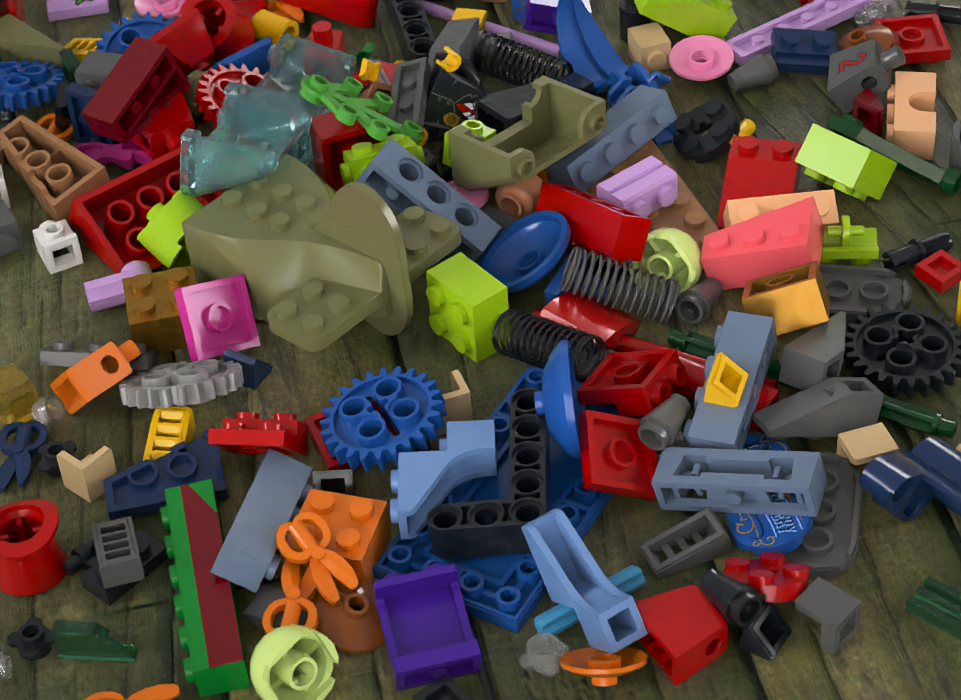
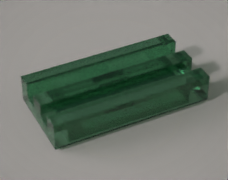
M928 576L924 580V586H919L916 589L915 597L910 596L906 601L905 611L961 640V592ZM924 602H927V603L931 604L932 606H934V607H936V608H938V609H940V610L946 612V614L943 613V612H941V611H939V610H937V609H935V608H933V607H931V606H929L928 604H926V603H924Z

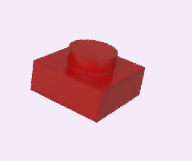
M941 249L915 264L914 276L939 293H943L961 281V262Z

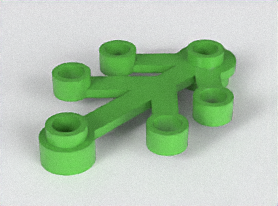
M313 74L312 76H304L300 82L301 89L299 92L304 99L315 105L325 104L335 114V117L346 125L352 126L357 120L366 129V132L376 140L384 141L390 130L394 132L393 135L404 134L409 136L417 145L422 140L421 133L423 130L415 122L405 120L403 124H400L375 112L388 113L394 101L387 94L377 91L372 99L358 98L363 89V84L353 77L346 76L342 84L330 83L326 78Z

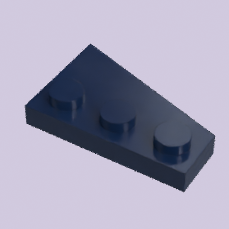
M208 429L202 432L203 437L186 445L182 441L170 447V453L154 461L146 459L103 480L110 521L119 519L121 516L134 517L159 512L160 507L167 506L164 489L212 479L217 500L228 498L219 448L207 444Z

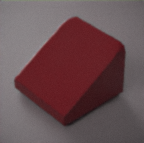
M867 88L854 97L853 117L862 121L864 128L881 137L884 107L874 92Z

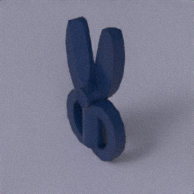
M39 421L28 423L12 422L5 425L0 431V451L9 456L0 467V493L6 490L15 473L19 487L23 488L29 483L33 469L30 456L39 453V447L48 443L49 434L45 424ZM16 433L14 443L7 444L8 437ZM32 433H39L38 440L30 444Z

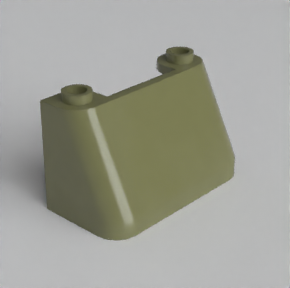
M543 75L532 82V88L537 91L531 103L524 102L521 104L522 120L484 142L483 136L471 133V129L462 125L448 132L454 183L466 190H478L525 182L592 140L604 130L607 121L605 100Z

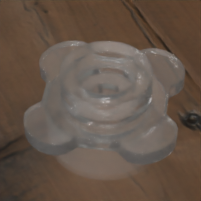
M539 633L528 640L526 644L527 652L520 656L519 663L525 670L535 669L545 676L552 677L560 672V657L569 652V648L565 643L560 642L556 636L549 633Z

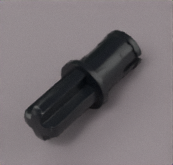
M907 0L905 8L907 13H905V16L937 13L941 23L961 25V6L940 4V0H936V3Z
M944 231L922 240L914 238L903 247L884 252L882 255L884 260L882 262L886 269L897 273L905 268L914 266L941 249L948 252L953 248V241L949 233Z

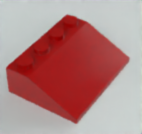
M189 142L73 199L69 220L86 245L116 274L120 273L127 263L137 260L145 261L150 265L152 272H155L164 267V265L137 240L138 234L149 223L146 215L150 209L157 203L167 204L174 194L182 188L188 190L203 206L208 205L221 196L224 190Z

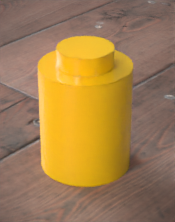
M266 9L260 10L251 19L254 27V38L257 40H262L269 36L273 46L289 50L298 39L299 25L292 19Z

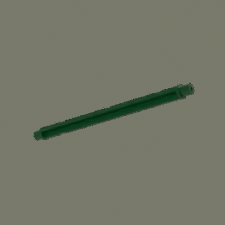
M673 328L668 335L667 343L678 347L680 351L707 359L709 355L714 356L716 350L715 339L689 330L683 332ZM771 358L766 377L779 381L781 370L779 360ZM779 381V384H780V385H783V386H786V387H789V388H792V389H795V390H798V391H803V390H800V389H798V388H796V387H793V386H791V385H788V384H786V383H783V382ZM884 395L879 418L897 422L900 425L935 437L941 435L953 439L958 427L957 422L944 418L943 414L909 403H903Z

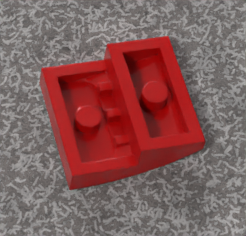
M578 290L574 296L572 291H568L556 297L540 313L542 317L550 321L601 337L605 342L606 348H616L622 334H636L642 322L617 308L612 309L609 304L604 306V301L602 300L596 303V297L589 301L588 293L581 298V290Z

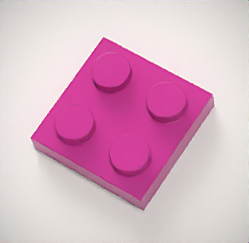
M244 274L174 289L191 362L223 355L224 351L228 349L240 351L261 345Z

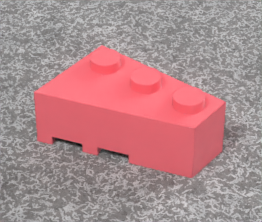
M814 196L705 235L700 262L706 277L718 280L722 290L745 287L746 281L814 261H818L820 267L825 228Z

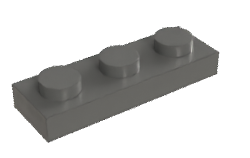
M427 57L396 64L391 93L394 103L388 113L389 119L403 124L405 120H410L418 124L422 130L431 65ZM390 130L388 135H393L394 132Z
M54 340L51 346L39 351L40 366L72 367L108 342H88V347L75 346L73 340ZM135 343L141 352L142 358L130 365L132 369L149 370L158 364V349H146L145 343Z

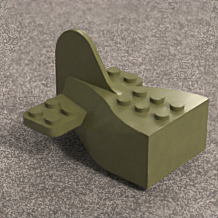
M285 152L254 173H251L247 178L181 222L191 265H194L197 284L244 274L254 318L268 321L272 333L309 352H317L327 348L363 319L383 334H399L410 324L413 316L411 284L456 249L462 242L461 229L457 223L419 206L408 207L395 217L382 197L369 186L361 182H349L336 192L309 167Z

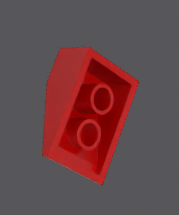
M753 136L733 137L716 225L719 230L725 228L723 213L727 200L797 193L801 178V164L795 162V159L803 143L784 139H761Z

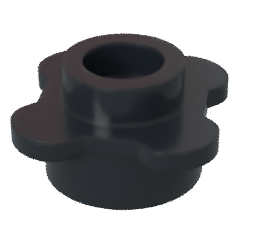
M65 441L64 443L52 442L40 446L38 449L41 456V461L38 463L39 471L47 473L52 477H62L56 455L64 450L73 456L77 450L76 443L73 441Z
M34 617L28 619L17 632L10 633L7 637V642L10 647L18 648L22 658L34 661L42 659L49 654L52 644L58 640V633L55 629H48L44 626L41 618Z

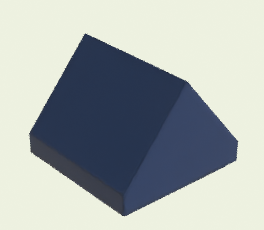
M228 349L223 353L224 362L233 360L234 363L239 362L242 365L243 386L255 390L272 370L271 364Z

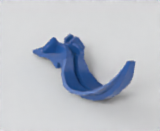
M558 0L556 29L562 59L572 64L574 73L577 72L593 81L596 93L607 95L610 108L640 85L659 89V87L671 82L669 76L659 71H654L650 75L640 62L632 63L628 67L603 34L582 0ZM674 122L652 138L657 147L673 141V135L676 130Z

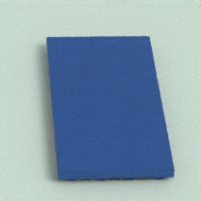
M528 366L487 419H494L497 476L474 478L459 484L451 490L442 504L509 499L510 399L520 389L536 388L542 391L543 369ZM576 381L577 390L583 383ZM578 396L580 414L585 410L619 415L615 403L604 407L598 406V404L581 405ZM624 416V417H630V418H635V419H640V420L642 419V418H637L636 416ZM549 431L550 511L555 508L561 509L581 540H583L614 494L584 490L581 459H573L567 455L553 439ZM427 524L420 534L413 539L401 540L399 533L373 567L374 578L381 580L384 576L391 573L409 574L422 571L425 567L432 564H456L459 586L467 614L517 634L547 593V588L532 553L442 559L433 553Z

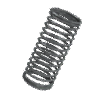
M578 246L573 248L563 272L560 285L561 292L567 293L575 280L572 294L573 296L577 294L586 263L592 256L591 265L580 292V297L583 298L588 290L594 266L600 258L599 268L589 290V301L595 295L602 268L607 262V270L600 283L596 303H599L603 297L610 270L615 264V272L604 297V306L608 305L612 297L618 272L623 266V274L612 299V309L619 302L626 274L631 269V276L622 294L619 310H624L629 299L627 306L628 314L632 312L636 304L635 316L641 313L644 306L643 319L647 318L651 311V322L656 317L658 324L665 325L669 321L678 299L679 281L672 280L671 278L665 280L664 275L657 277L656 273L650 275L648 270L642 273L641 268L634 270L633 265L626 267L625 262L619 265L617 260L611 262L609 257L603 260L601 254L595 257L594 252H590L587 255L586 249L582 250ZM584 253L583 263H582V266H581V268H580V270H579V272H578V269H579V266H580V262H581V258H582V254ZM639 271V278L630 296L634 277L636 273ZM647 274L646 282L639 295L642 279ZM654 277V284L647 297L650 281ZM662 279V287L660 288L655 299L657 285L659 281Z

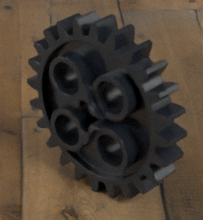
M901 303L896 304L895 310H890L885 304H882L880 313L869 308L867 309V317L857 315L855 324H848L847 333H845V351L843 356L845 369L853 370L852 377H866L873 385H877V388L882 393L886 389L891 390L892 398H896L900 392H905L907 397L912 399L914 392L917 391L926 398L929 395L930 388L938 393H942L944 384L954 386L955 377L961 378V330H955V321L944 323V313L932 316L930 307L920 312L917 311L916 304H912L909 310L903 309Z

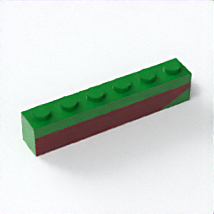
M212 479L164 489L167 506L160 507V513L165 531L171 530V534L164 536L169 560L175 559L176 563L169 565V573L173 589H180V594L173 595L178 620L184 619L185 625L178 627V633L183 652L189 650L190 657L183 658L187 683H196L200 698L251 687L233 582L210 572L225 541L219 504Z

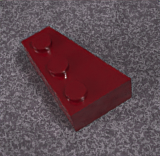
M136 36L81 114L94 133L126 144L152 122L151 115L160 108L167 109L172 105L171 98L180 91L186 93L192 87L167 46Z

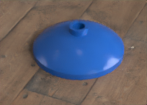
M540 211L527 215L500 232L486 247L477 265L507 286L508 294L532 287L545 279L563 258L571 236L570 225L565 217L556 211Z
M569 339L560 340L552 350L544 366L542 391H534L535 408L537 415L545 414L549 431L564 452L573 459H581L578 415L580 412L572 351Z

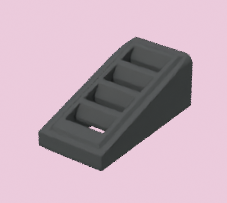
M710 507L638 545L640 553L657 579L716 559L733 550L729 535ZM709 534V537H707V538H705V539H703V538L701 537V536H704V535ZM694 540L696 544L689 547L687 541ZM678 545L682 552L675 554L671 547ZM663 550L668 559L661 563L655 553Z
M131 516L91 525L104 589L144 580L145 576Z

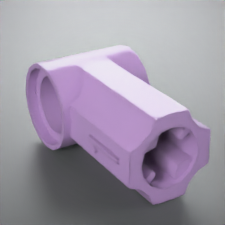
M132 261L127 263L120 273L84 282L83 285L91 312L94 313L126 304L122 278L153 273L150 265L145 261Z

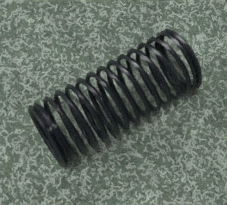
M496 33L484 35L479 40L473 55V63L478 72L494 76L496 79L517 86L524 85L523 82L526 83L525 85L531 84L537 74V79L543 75L555 78L561 66H563L561 74L563 76L565 74V64L568 65V74L574 73L573 66L569 61L545 54L543 51L527 47L520 42L516 43L514 40L498 36ZM494 37L495 39L492 40L486 50L484 58L485 68L483 69L481 65L482 51L487 41ZM496 41V46L492 52L490 63L487 66V57L489 50L493 43ZM533 53V57H532L531 60L529 61V59H530V54ZM539 55V59H538V61L535 63L536 56ZM545 58V61L541 66V60ZM550 60L551 64L547 68V62ZM507 65H508V68H507L508 71L504 74V69H505V68L507 67ZM514 67L513 74L510 76V71ZM520 69L519 76L516 78V73ZM526 71L525 78L522 80V75ZM532 72L531 80L528 82V77Z
M514 308L506 310L501 314L493 329L492 342L494 349L499 354L544 369L548 360V355L557 345L558 341L562 340V335L565 333L564 340H568L571 336L570 346L575 378L582 383L593 372L598 361L600 364L607 356L606 345L601 337ZM512 314L505 322L501 333L502 350L498 343V332L504 319ZM519 315L510 326L507 336V346L509 351H507L504 345V333L506 330V326L514 316ZM521 318L522 321L516 329L514 335V345L511 349V332L516 322ZM522 326V333L516 344L517 335ZM533 331H534V335H533L532 341H531V343H530V345H529L531 335H532V333H533ZM539 334H540L539 341H538V343H537V346L535 347L537 338H538V336H539ZM578 337V342L574 347L575 339ZM594 339L598 347L595 363L587 374L579 376L587 369L592 360ZM590 340L591 353L588 362L580 372H577L584 362L587 354V342ZM585 345L583 356L581 358V361L577 365L579 353ZM539 348V354L535 355L536 350ZM545 350V356L542 358V353Z

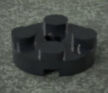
M713 98L705 104L692 109L690 112L683 113L677 117L678 119L674 121L676 130L673 135V143L684 160L688 162V159L695 160L697 164L708 163L720 158L731 148L729 141L733 138L734 134L738 136L740 122L729 106L723 104L720 99ZM708 130V134L702 136V134Z

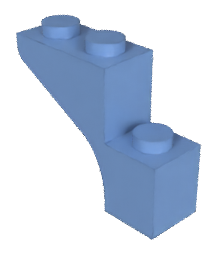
M494 419L447 422V438L439 439V451L398 453V469L391 470L392 494H398V498L390 499L391 523H399L401 540L417 537L427 524L426 517L428 512L435 506L441 505L456 486L474 478L497 476Z
M555 508L521 527L552 602L574 608L590 647L614 654L648 634L633 596L620 591L607 579L561 509Z

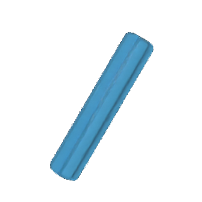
M630 565L607 578L616 588L626 594L635 592L644 587L646 583L642 570L634 565ZM561 603L534 619L537 633L545 639H549L579 622L574 608L567 607Z

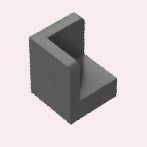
M819 576L795 599V608L821 623L820 647L833 655L859 629L861 600Z

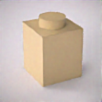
M658 22L628 28V55L633 63L640 62L648 73L671 69L669 64L671 41Z

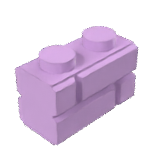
M651 155L599 183L596 186L597 197L647 217L662 207L670 206L678 198V176L673 169L667 165L663 166L661 161Z

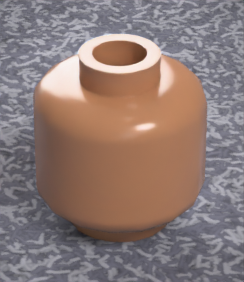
M536 174L520 184L497 187L495 199L499 210L518 220L535 213L542 179Z

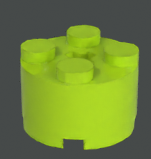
M182 188L174 194L167 204L157 203L150 209L146 215L149 223L138 234L137 240L169 270L176 267H187L191 265L181 222L205 206L188 190Z

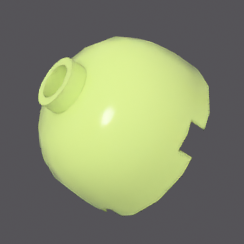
M666 227L648 233L641 262L632 261L630 264H634V270L641 268L642 273L648 270L650 275L656 273L657 277L664 275L665 280L671 278L672 280L679 281V295L698 282L703 268L700 262L701 251L696 241L689 234L679 229ZM639 271L636 273L633 280L635 284L639 278ZM645 274V276L642 279L640 287L641 291L646 282L647 274ZM654 277L650 281L647 296L654 284ZM662 279L659 281L657 285L656 294H658L660 288L662 287Z
M296 624L274 628L264 635L256 645L250 660V676L256 693L263 700H324L333 688L335 678L331 677L333 663L338 665L339 656L334 643L319 631Z

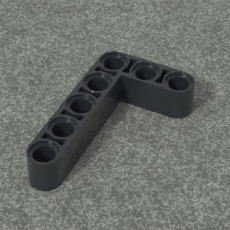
M384 0L404 60L410 61L423 57L428 59L430 48L436 40L421 0ZM425 0V1H428V2H437V1H445V0Z
M536 388L520 389L510 399L509 499L445 503L432 508L428 512L426 520L432 550L436 556L442 559L531 553L521 527L550 511L549 428L546 423L545 414L537 415L534 391L541 390Z

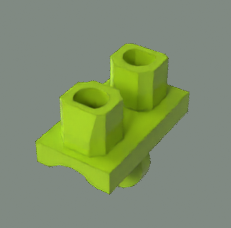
M841 215L840 225L827 226L824 229L820 264H836L837 259H850V265L871 266L872 259L879 258L876 228H864V225H850V216Z

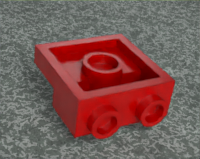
M677 349L609 353L577 390L581 405L598 404V406L604 407L615 403L619 416L643 418L668 399L675 387L685 384L687 377L686 369L680 362Z
M237 412L236 418H223L222 428H208L207 444L232 454L266 455L270 448L286 456H307L309 425L298 421L295 414L274 413L273 419H260V414Z

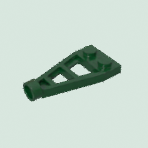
M832 113L826 124L830 131L898 162L896 168L939 187V190L951 196H954L961 187L960 168L951 165L948 169H940L870 132L862 126L863 122L849 114H845L841 118Z

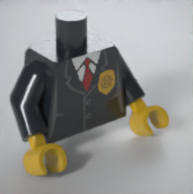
M448 46L444 47V50L448 52L447 57L442 61L436 59L430 73L423 133H421L422 140L419 143L421 146L426 142L443 141L447 131L468 119L475 120L474 97L487 94L481 86L482 77L471 61L460 56Z

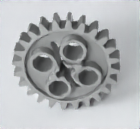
M205 359L191 363L182 361L158 365L149 369V372L136 373L137 376H128L127 380H121V384H118L123 405H128L129 408L137 406V409L145 407L154 409L168 408L175 404L177 406L208 402L216 399V395H228L230 391H237V387L243 386L244 378L242 365L239 362L234 363L233 360L224 362L223 359Z

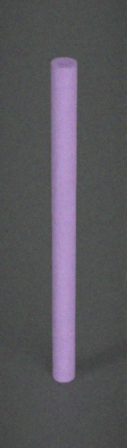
M421 0L426 14L451 21L455 10ZM489 21L485 22V34L511 32L516 43L520 42L522 45L538 49L546 54L558 58L561 57L559 46L556 43Z

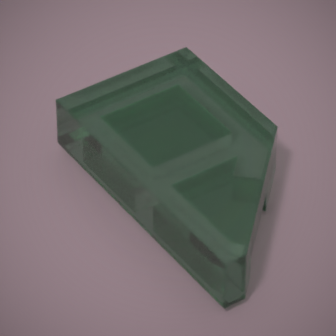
M67 620L54 621L51 633L59 659L135 663L138 648L131 643L121 644L109 636L110 630L99 623Z

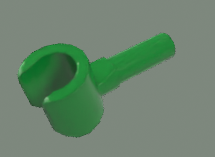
M368 42L359 52L347 53L348 61H358L361 65L364 58L368 60L378 59L379 55H371L377 48V45Z

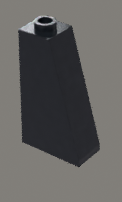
M577 72L551 78L596 96L594 82ZM531 83L474 97L475 120L495 129L497 135L522 120L521 104L524 102L531 103L537 90L532 88Z

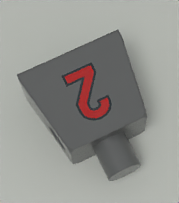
M871 39L830 55L827 92L844 115L853 111L854 97L865 89H871L877 97L891 87L892 69L906 63L902 49L896 45L885 51L878 40Z

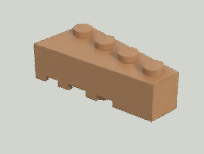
M22 114L0 130V144L9 164L53 221L57 222L65 219L71 230H73L75 227L69 220L72 200L110 182L105 166Z

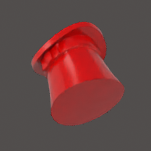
M186 0L180 8L178 18L194 7L200 11L215 50L211 58L212 61L219 62L254 43L255 34L251 20L243 12L237 10L232 0Z
M29 499L0 506V590L13 596L36 595L55 587L67 575L61 564L68 557L55 539L59 526V514L53 502L46 499Z

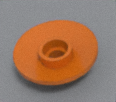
M586 647L567 652L560 657V666L563 669L577 675L591 677L592 684L595 686L615 685L618 683V676L631 673L647 663V654L642 650L625 647L614 654L593 647Z

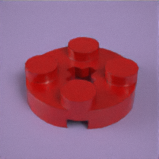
M763 552L760 554V559L748 560L732 557L725 560V575L754 587L760 594H766L765 602L793 601L809 585V566L785 562V555L779 552Z

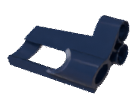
M928 437L920 441L911 453L897 451L874 458L867 464L860 476V486L872 494V500L901 521H907L910 518L915 520L933 497L961 516V452L937 437Z

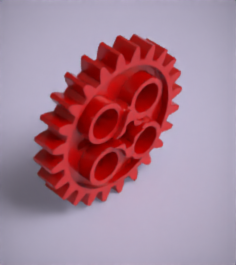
M232 63L229 64L228 69L221 64L218 65L217 70L209 68L207 74H202L194 93L196 94L194 102L199 104L197 111L205 113L204 121H214L213 129H225L224 136H229L231 133L235 134L238 142L243 137L247 138L250 145L254 144L255 139L259 140L263 146H266L268 139L274 144H278L280 138L287 140L288 135L293 134L301 115L298 113L300 105L295 104L297 97L289 95L290 87L281 88L282 80L272 81L270 79L271 73L268 72L261 75L257 67L253 71H248L245 64H242L241 69H237Z

